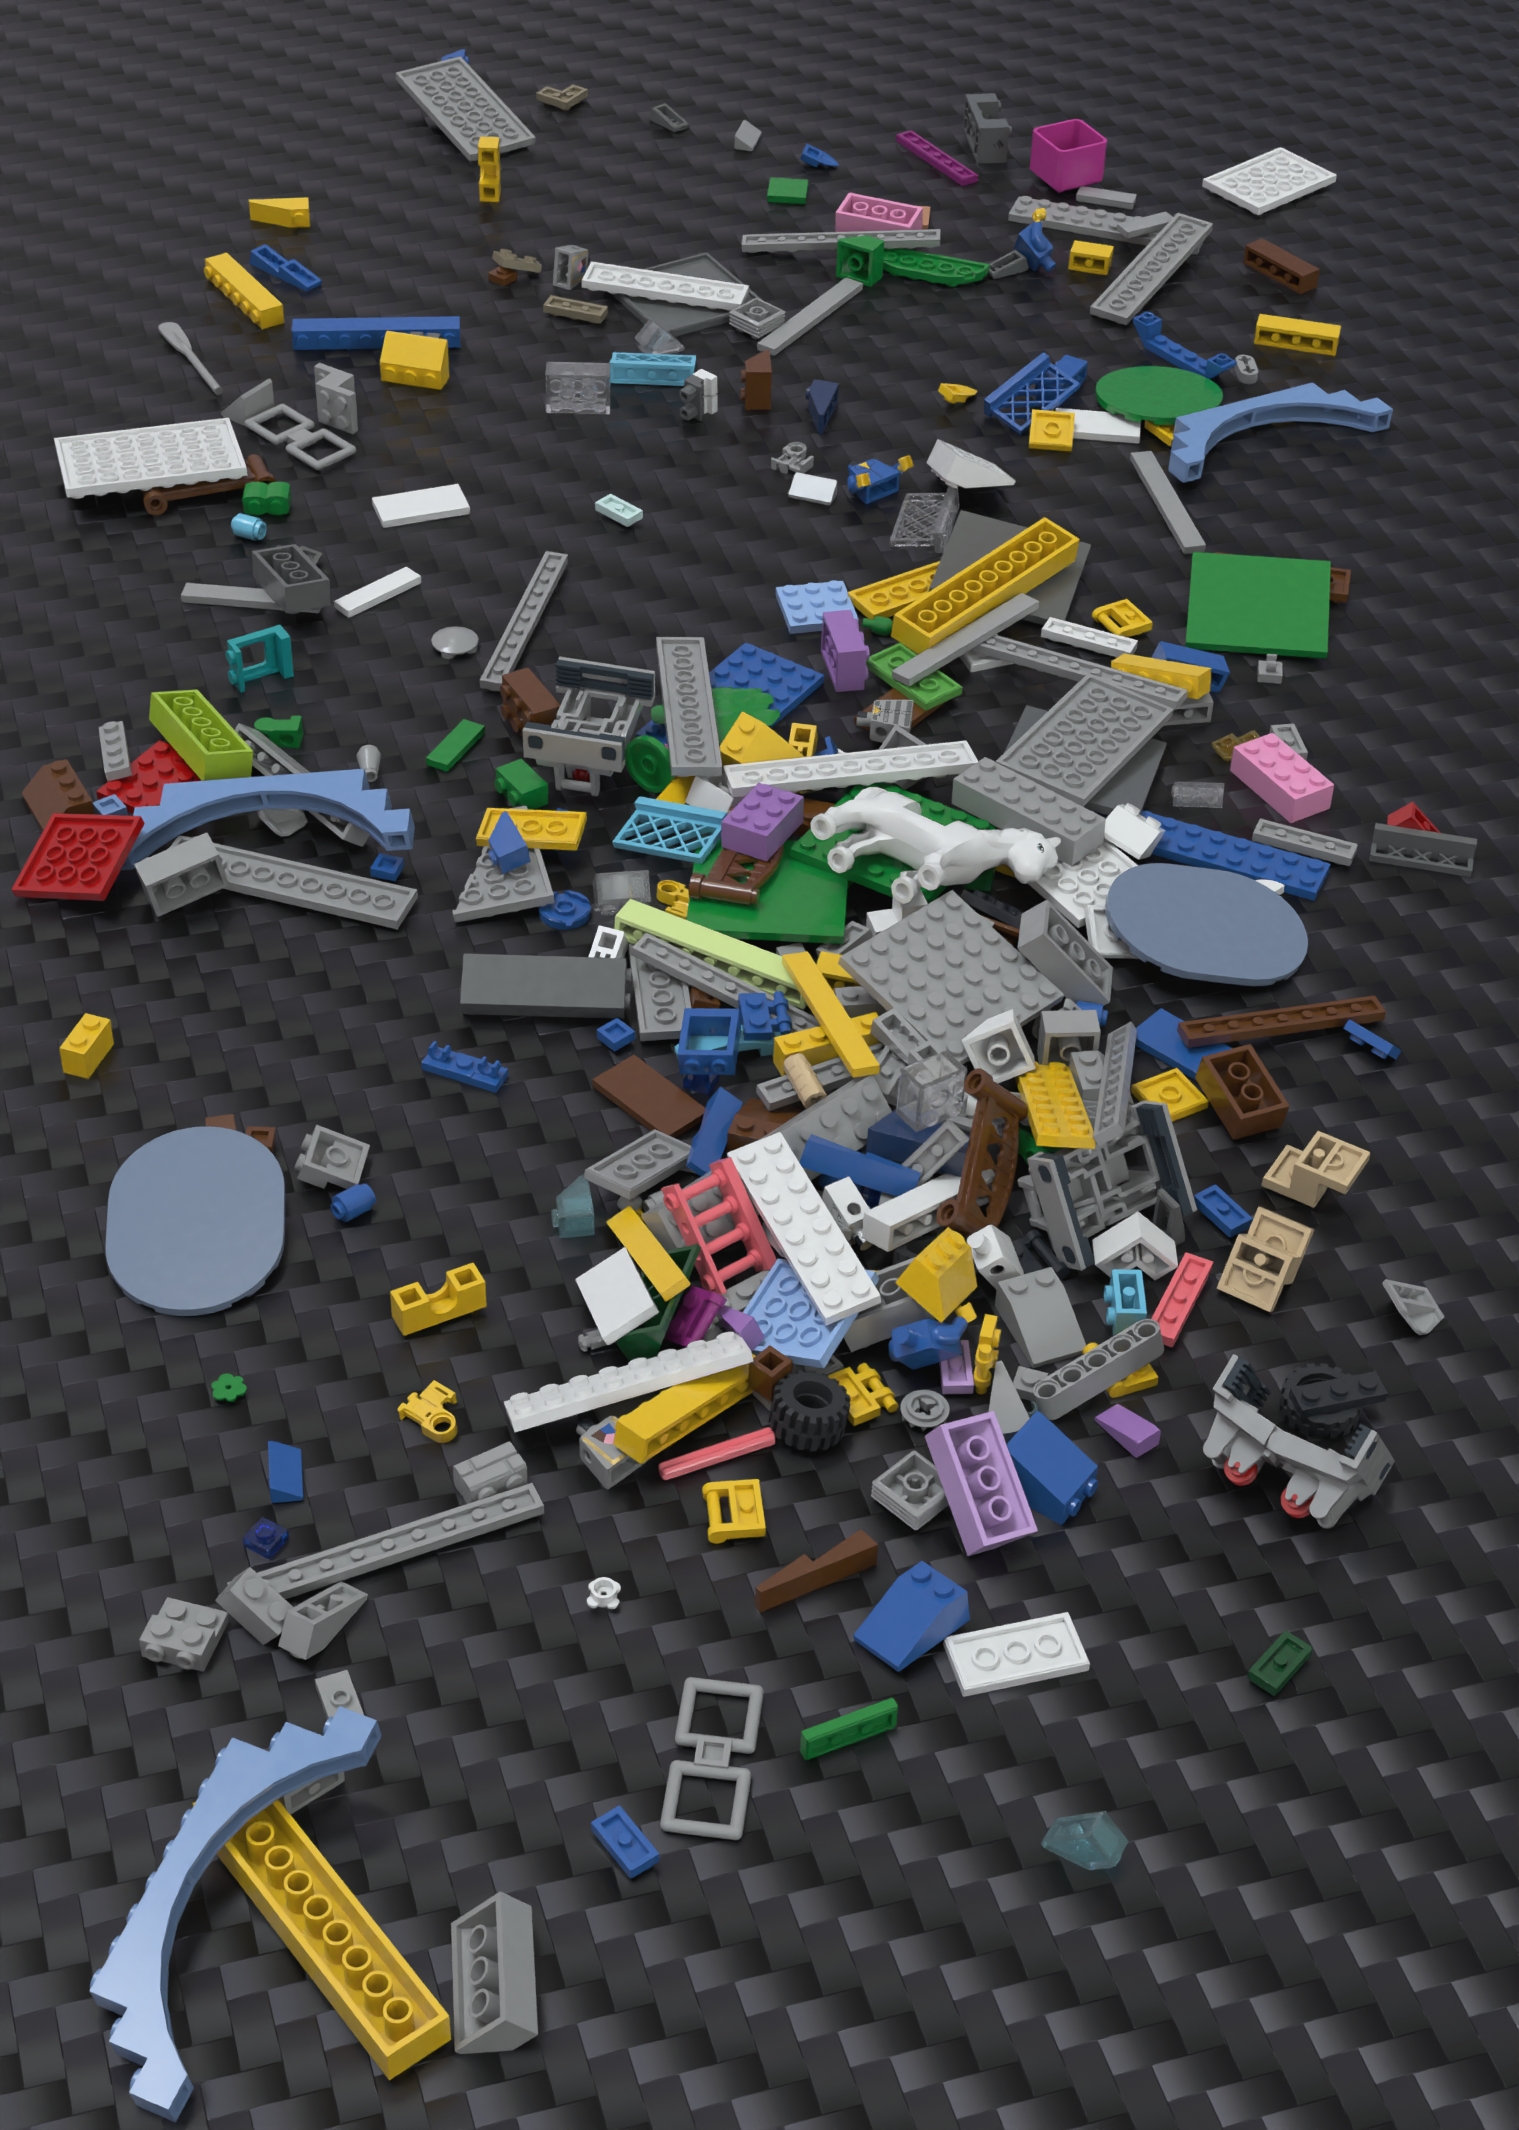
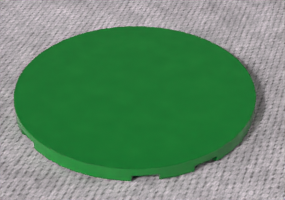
M1139 366L1116 370L1103 376L1097 382L1095 397L1105 410L1114 415L1117 413L1123 414L1127 420L1141 423L1143 419L1154 422V425H1175L1176 417L1221 406L1223 393L1216 383L1190 371L1161 366Z

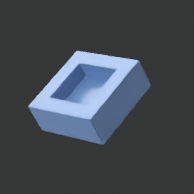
M115 794L92 802L94 812L97 815H128L127 807Z

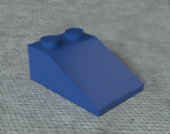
M920 1561L896 1579L853 1635L854 1641L899 1672L970 1620L967 1591L925 1562Z

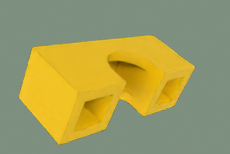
M480 137L478 144L480 201L499 202L501 194L499 137Z
M474 1263L447 1271L444 1286L435 1293L425 1294L418 1282L390 1291L392 1317L403 1336L487 1307L485 1280Z

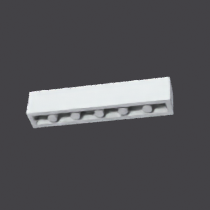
M991 1169L984 1170L981 1175L989 1190L992 1191L994 1172ZM944 1174L864 1212L862 1238L889 1252L940 1227L941 1225L936 1221L937 1211L946 1200H957L962 1177ZM984 1195L977 1197L976 1202L980 1207L988 1203L989 1199Z

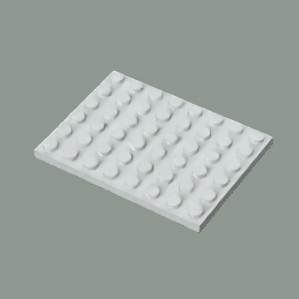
M229 418L54 438L66 495L74 499L92 494L103 496L108 492L127 493L133 489L150 490L152 487L157 486L169 488L175 484L193 485L199 481L217 482L223 478L240 479L242 476H247V467Z

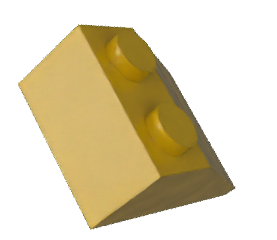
M743 711L719 747L722 766L805 757L765 723Z

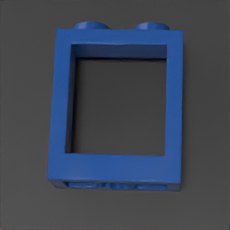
M684 1009L677 1053L680 1074L735 1075L741 1034L739 1009ZM690 1036H728L727 1050H688Z

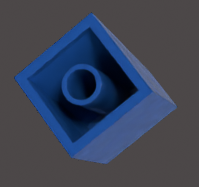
M1036 1411L1006 1444L1029 1507L1054 1522L1062 1525L1069 1516L1074 1517L1086 1496L1091 1497L1095 1493L1099 1483L1096 1480L1098 1466L1041 1412Z

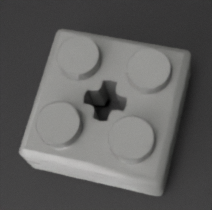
M755 298L729 312L731 313L729 315L731 317L729 324L736 327L740 332L750 334L754 339H762L764 335L773 332L784 324V314L786 312L759 298Z
M915 1450L872 1482L871 1496L914 1530H918L949 1505L935 1465Z

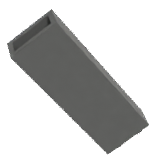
M464 954L460 1001L462 1014L624 1019L625 1009H630V993H626V984H631L632 969L626 967V958Z

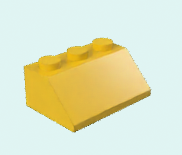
M387 331L380 359L381 381L442 390L449 379L448 340Z
M948 1227L915 1257L895 1283L942 1323L977 1287L971 1246L965 1242L961 1234L952 1231Z

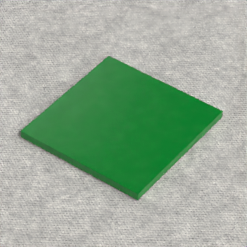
M1193 552L1185 647L1199 650L1327 658L1331 561Z
M721 838L703 864L694 862L693 873L705 874L707 878L723 849ZM786 840L784 842L783 855L776 871L759 889L760 897L757 905L752 904V906L704 897L701 900L689 898L686 920L735 939L844 944L848 879L789 857L790 848L797 841ZM702 847L697 848L695 854H699ZM750 862L739 865L747 870H752L756 863ZM749 876L733 877L732 879L738 883H746V878Z

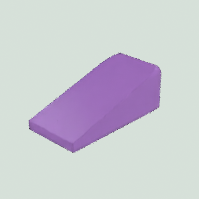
M725 1305L723 1308H719L716 1316L721 1325L728 1332H734L742 1337L752 1352L764 1339V1335L755 1318Z
M1119 1404L1095 1417V1421L1135 1458L1159 1445L1161 1430Z

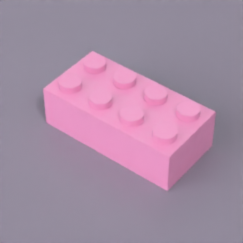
M848 193L836 211L835 232L921 230L923 207Z
M1274 733L1234 747L1230 771L1290 823L1330 809L1334 784Z

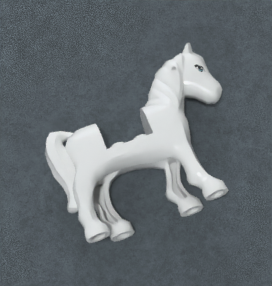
M878 787L863 789L854 800H849L837 807H830L825 814L820 813L811 821V831L819 840H826L835 833H841L849 829H866L864 833L852 834L845 841L838 842L828 853V864L837 873L851 869L854 858L857 856L879 853L901 861L917 870L901 872L900 877L895 879L891 885L893 896L903 904L911 902L921 887L934 890L940 885L971 883L984 870L999 865H1007L1022 884L1036 882L1042 874L1057 863L1058 856L1055 847L1061 843V839L1058 837L1045 839L1042 834L1026 828L978 830L972 825L961 821H955L947 826H943L921 816V807L916 801L899 793L888 792Z

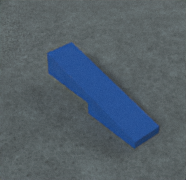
M266 244L252 250L250 253L249 264L304 291H309L322 284L320 278L295 259L287 261Z
M721 1087L707 1101L701 1128L693 1137L686 1167L700 1176L711 1171L709 1164L721 1159L727 1144V1132L735 1114L740 1110L743 1103Z
M813 1134L808 1138L799 1162L803 1168L839 1179L850 1177L855 1184L897 1197L916 1188L921 1172L869 1152L865 1155Z

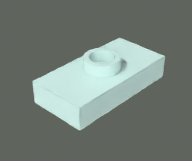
M612 494L595 502L596 511L627 527L643 518V510Z

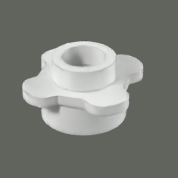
M601 1577L590 1582L588 1589L591 1593L590 1597L587 1598V1605L589 1607L596 1608L599 1606L609 1609L618 1607L617 1593L621 1590L619 1583L607 1577Z

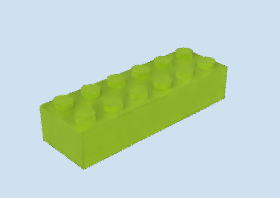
M198 690L151 692L149 720L202 781L251 777L253 750Z

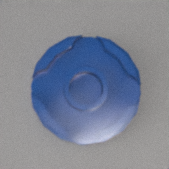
M571 890L564 891V894H558V891L553 892L555 903L542 907L539 906V916L542 922L556 929L570 930L578 928L585 924L591 916V906L588 898L581 893Z

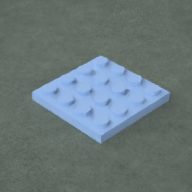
M780 1258L777 1259L743 1311V1313L755 1318L764 1335V1339L751 1352L752 1354L757 1356L770 1345L793 1360V1364L825 1368L858 1313H855L826 1326L787 1259ZM865 1270L876 1286L880 1280L876 1271Z

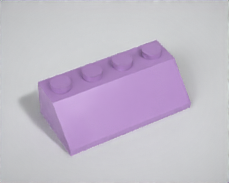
M994 1411L942 1424L925 1435L967 1556L995 1549L1038 1531Z

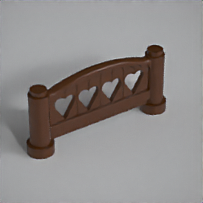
M253 454L247 458V461H244L247 467V476H242L240 479L223 478L217 482L199 481L193 485L182 483L169 488L157 486L152 487L150 490H141L147 512L151 515H160L165 512L168 505L167 501L245 488V485L250 482L270 484L276 482V480L268 472L262 458Z
M730 807V809H729V811H728V814H729L735 807ZM784 843L768 861L723 847L707 878L705 874H692L689 883V898L701 900L704 897L752 906V904L757 905L760 897L759 889L776 871L783 855ZM750 862L756 863L752 870H747L739 865ZM749 876L746 878V883H738L732 879L733 877Z
M981 1068L971 1071L964 1082V1091L977 1099L957 1200H946L940 1205L936 1214V1221L945 1229L949 1227L951 1230H955L967 1238L988 1225L998 1227L1009 1201L1016 1173L1019 1121H1023L1028 1116L1027 1104L994 1082L992 1075ZM1001 1117L1005 1122V1128L1002 1130V1139L992 1123V1120ZM996 1143L1000 1148V1153L997 1156V1165H995L987 1150V1145ZM991 1169L994 1172L992 1191L989 1190L981 1175L984 1170ZM984 1195L989 1199V1206L986 1208V1218L976 1202L977 1197Z

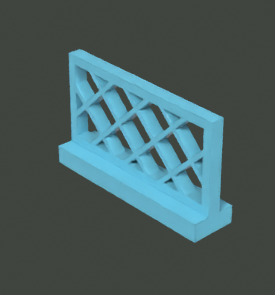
M613 352L612 360H610V383L684 386V380L695 373L696 356Z
M639 796L635 801L636 811L613 840L614 848L703 864L721 838V821L727 816V812ZM638 821L644 823V824H641V825L636 826V824L638 823ZM658 826L666 827L660 830L657 829ZM650 829L654 830V832L646 834L644 836L640 835V833ZM680 830H686V831H688V832L679 834L678 831H680ZM672 833L676 834V836L666 840L661 838ZM702 834H708V835H710V836L705 837V838H702V837H701ZM633 835L637 836V838L633 840H625L626 838L631 837ZM694 837L698 838V840L688 844L683 842ZM655 839L659 840V842L652 845L644 844ZM677 843L681 844L680 847L674 849L666 848ZM702 847V850L699 854L689 852L694 849Z

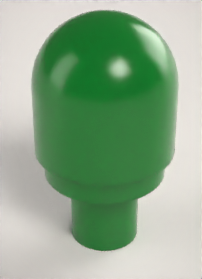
M881 616L874 617V620L863 618L862 627L872 629L871 633L880 636L891 635L893 626L891 619Z

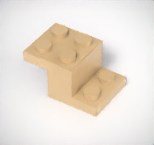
M1317 1131L1304 1151L1286 1145L1263 1177L1262 1186L1314 1208L1328 1187L1346 1194L1369 1161L1370 1152Z
M1258 1207L1248 1234H1238L1217 1289L1266 1311L1273 1312L1284 1284H1292L1314 1229L1263 1207Z

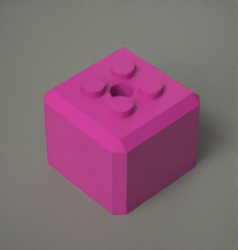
M1079 119L1034 128L1030 170L1058 193L1080 188V186L1100 183L1104 175L1107 139Z

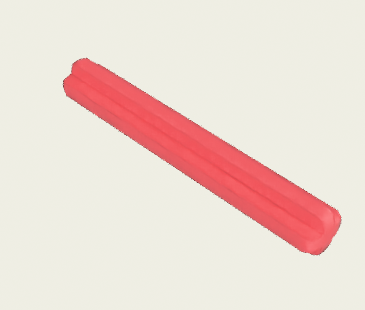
M769 1427L660 1462L658 1464V1471L663 1480H669L774 1445L775 1435Z

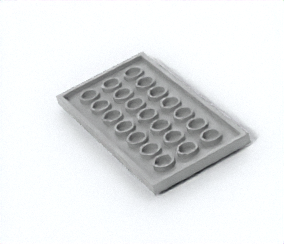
M461 56L396 72L395 79L469 161L478 160L480 137H499L500 153L535 144L536 137Z
M1088 673L1017 740L996 763L1084 807L1171 719L1174 708Z

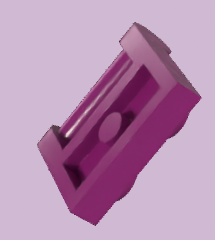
M692 1285L690 1291L685 1295L683 1304L675 1319L670 1323L669 1330L664 1339L683 1348H687V1345L694 1341L703 1340L719 1308L724 1307L727 1299L715 1292Z

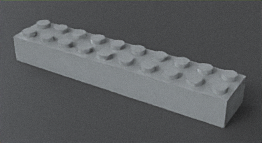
M873 1075L862 1076L851 1080L761 1139L781 1132L798 1162H800L805 1145L811 1134L857 1151L867 1144L868 1128L892 1111ZM803 1168L810 1181L822 1174ZM709 1171L683 1189L711 1176L712 1171ZM715 1186L687 1200L693 1217L722 1203L724 1198L719 1187ZM750 1198V1201H751V1203H752V1205H753V1207H754V1210H755V1212H756V1214H757V1216H758L760 1213L758 1212L757 1208L755 1207L754 1203L752 1202V1200H751V1198ZM664 1201L641 1215L648 1229L665 1251L686 1247L672 1212L667 1209ZM727 1213L703 1225L699 1230L705 1244L734 1230L736 1225L731 1214Z

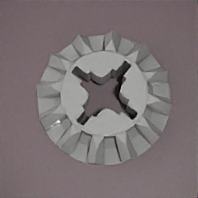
M917 1390L909 1393L903 1398L900 1406L902 1420L908 1421L911 1428L921 1427L923 1432L927 1427L935 1429L939 1424H945L950 1411L947 1400L939 1393L930 1390ZM920 1407L926 1412L930 1411V1415H926L924 1412L919 1413Z

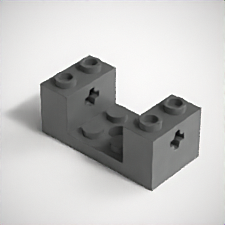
M995 93L966 94L963 130L977 164L1007 162V155H1010L1008 140L1012 136V127L1008 125L1006 119L997 118V114L1001 110V102L997 99Z

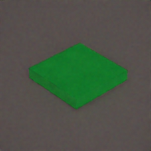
M770 177L767 202L806 204L808 180Z

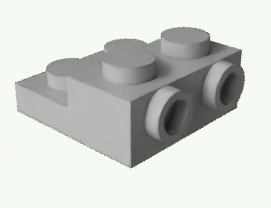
M316 1125L312 1135L306 1134L303 1140L301 1150L306 1152L305 1155L300 1153L294 1168L299 1171L297 1179L323 1189L327 1182L346 1189L359 1184L370 1145Z
M167 1597L159 1614H152L139 1639L141 1654L143 1657H147L155 1662L163 1661L178 1665L183 1669H195L204 1672L229 1622V1613Z

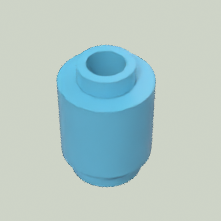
M239 513L232 519L231 529L236 536L256 541L257 539L262 540L264 538L267 525L260 518Z

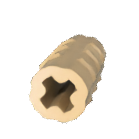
M803 1054L791 1055L784 1061L783 1069L788 1076V1080L793 1085L798 1099L806 1109L827 1096L822 1087L823 1084L819 1082L817 1074L811 1068L812 1065Z

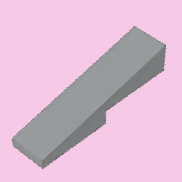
M895 1008L873 1020L870 1033L942 1093H946L965 1081L966 1076L936 1043L932 1039L925 1041Z

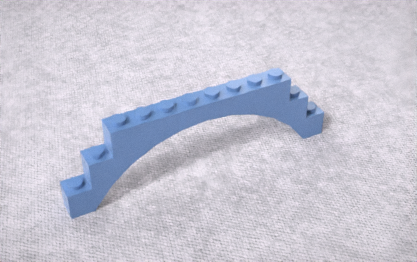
M1309 383L1176 417L1168 471L1183 483L1200 479L1204 459L1208 451L1225 437L1252 426L1275 422L1306 421L1344 425L1376 432L1389 428L1393 409L1379 398L1360 402L1346 390L1327 394L1314 383Z
M365 769L169 783L163 786L160 806L135 807L133 816H141L145 824L121 870H133L135 863L147 858L159 847L186 831L209 821L242 812L263 809H301L325 813L346 820L366 831L386 851L412 849L415 825L410 809L392 810L387 789L369 790L370 787Z
M339 1706L334 1717L331 1716L326 1721L323 1736L286 1722L281 1732H277L273 1736L269 1752L233 1737L228 1746L222 1748L219 1752L214 1771L210 1778H206L202 1782L196 1803L192 1809H188L185 1812L178 1835L175 1840H171L167 1844L161 1865L157 1872L154 1871L149 1876L143 1897L139 1904L136 1903L131 1908L125 1929L121 1936H117L113 1940L107 1961L102 1969L99 1968L95 1972L90 1983L89 1992L96 2004L123 2016L115 2021L110 2031L109 2042L115 2053L143 2066V2068L137 2069L130 2082L129 2093L137 2106L176 2122L194 2089L174 2042L168 2009V1973L177 1925L195 1884L217 1852L248 1820L277 1799L319 1778L366 1766L382 1737L377 1720Z

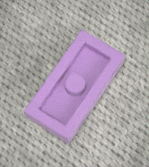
M961 1340L963 1355L939 1362L942 1394H973L974 1383L968 1340Z

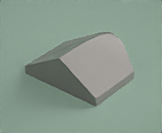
M301 809L257 810L259 818L275 834L281 837L290 836L307 823L304 812Z
M1387 1279L1383 1281L1382 1284L1399 1313L1417 1334H1428L1444 1318V1315L1426 1287Z

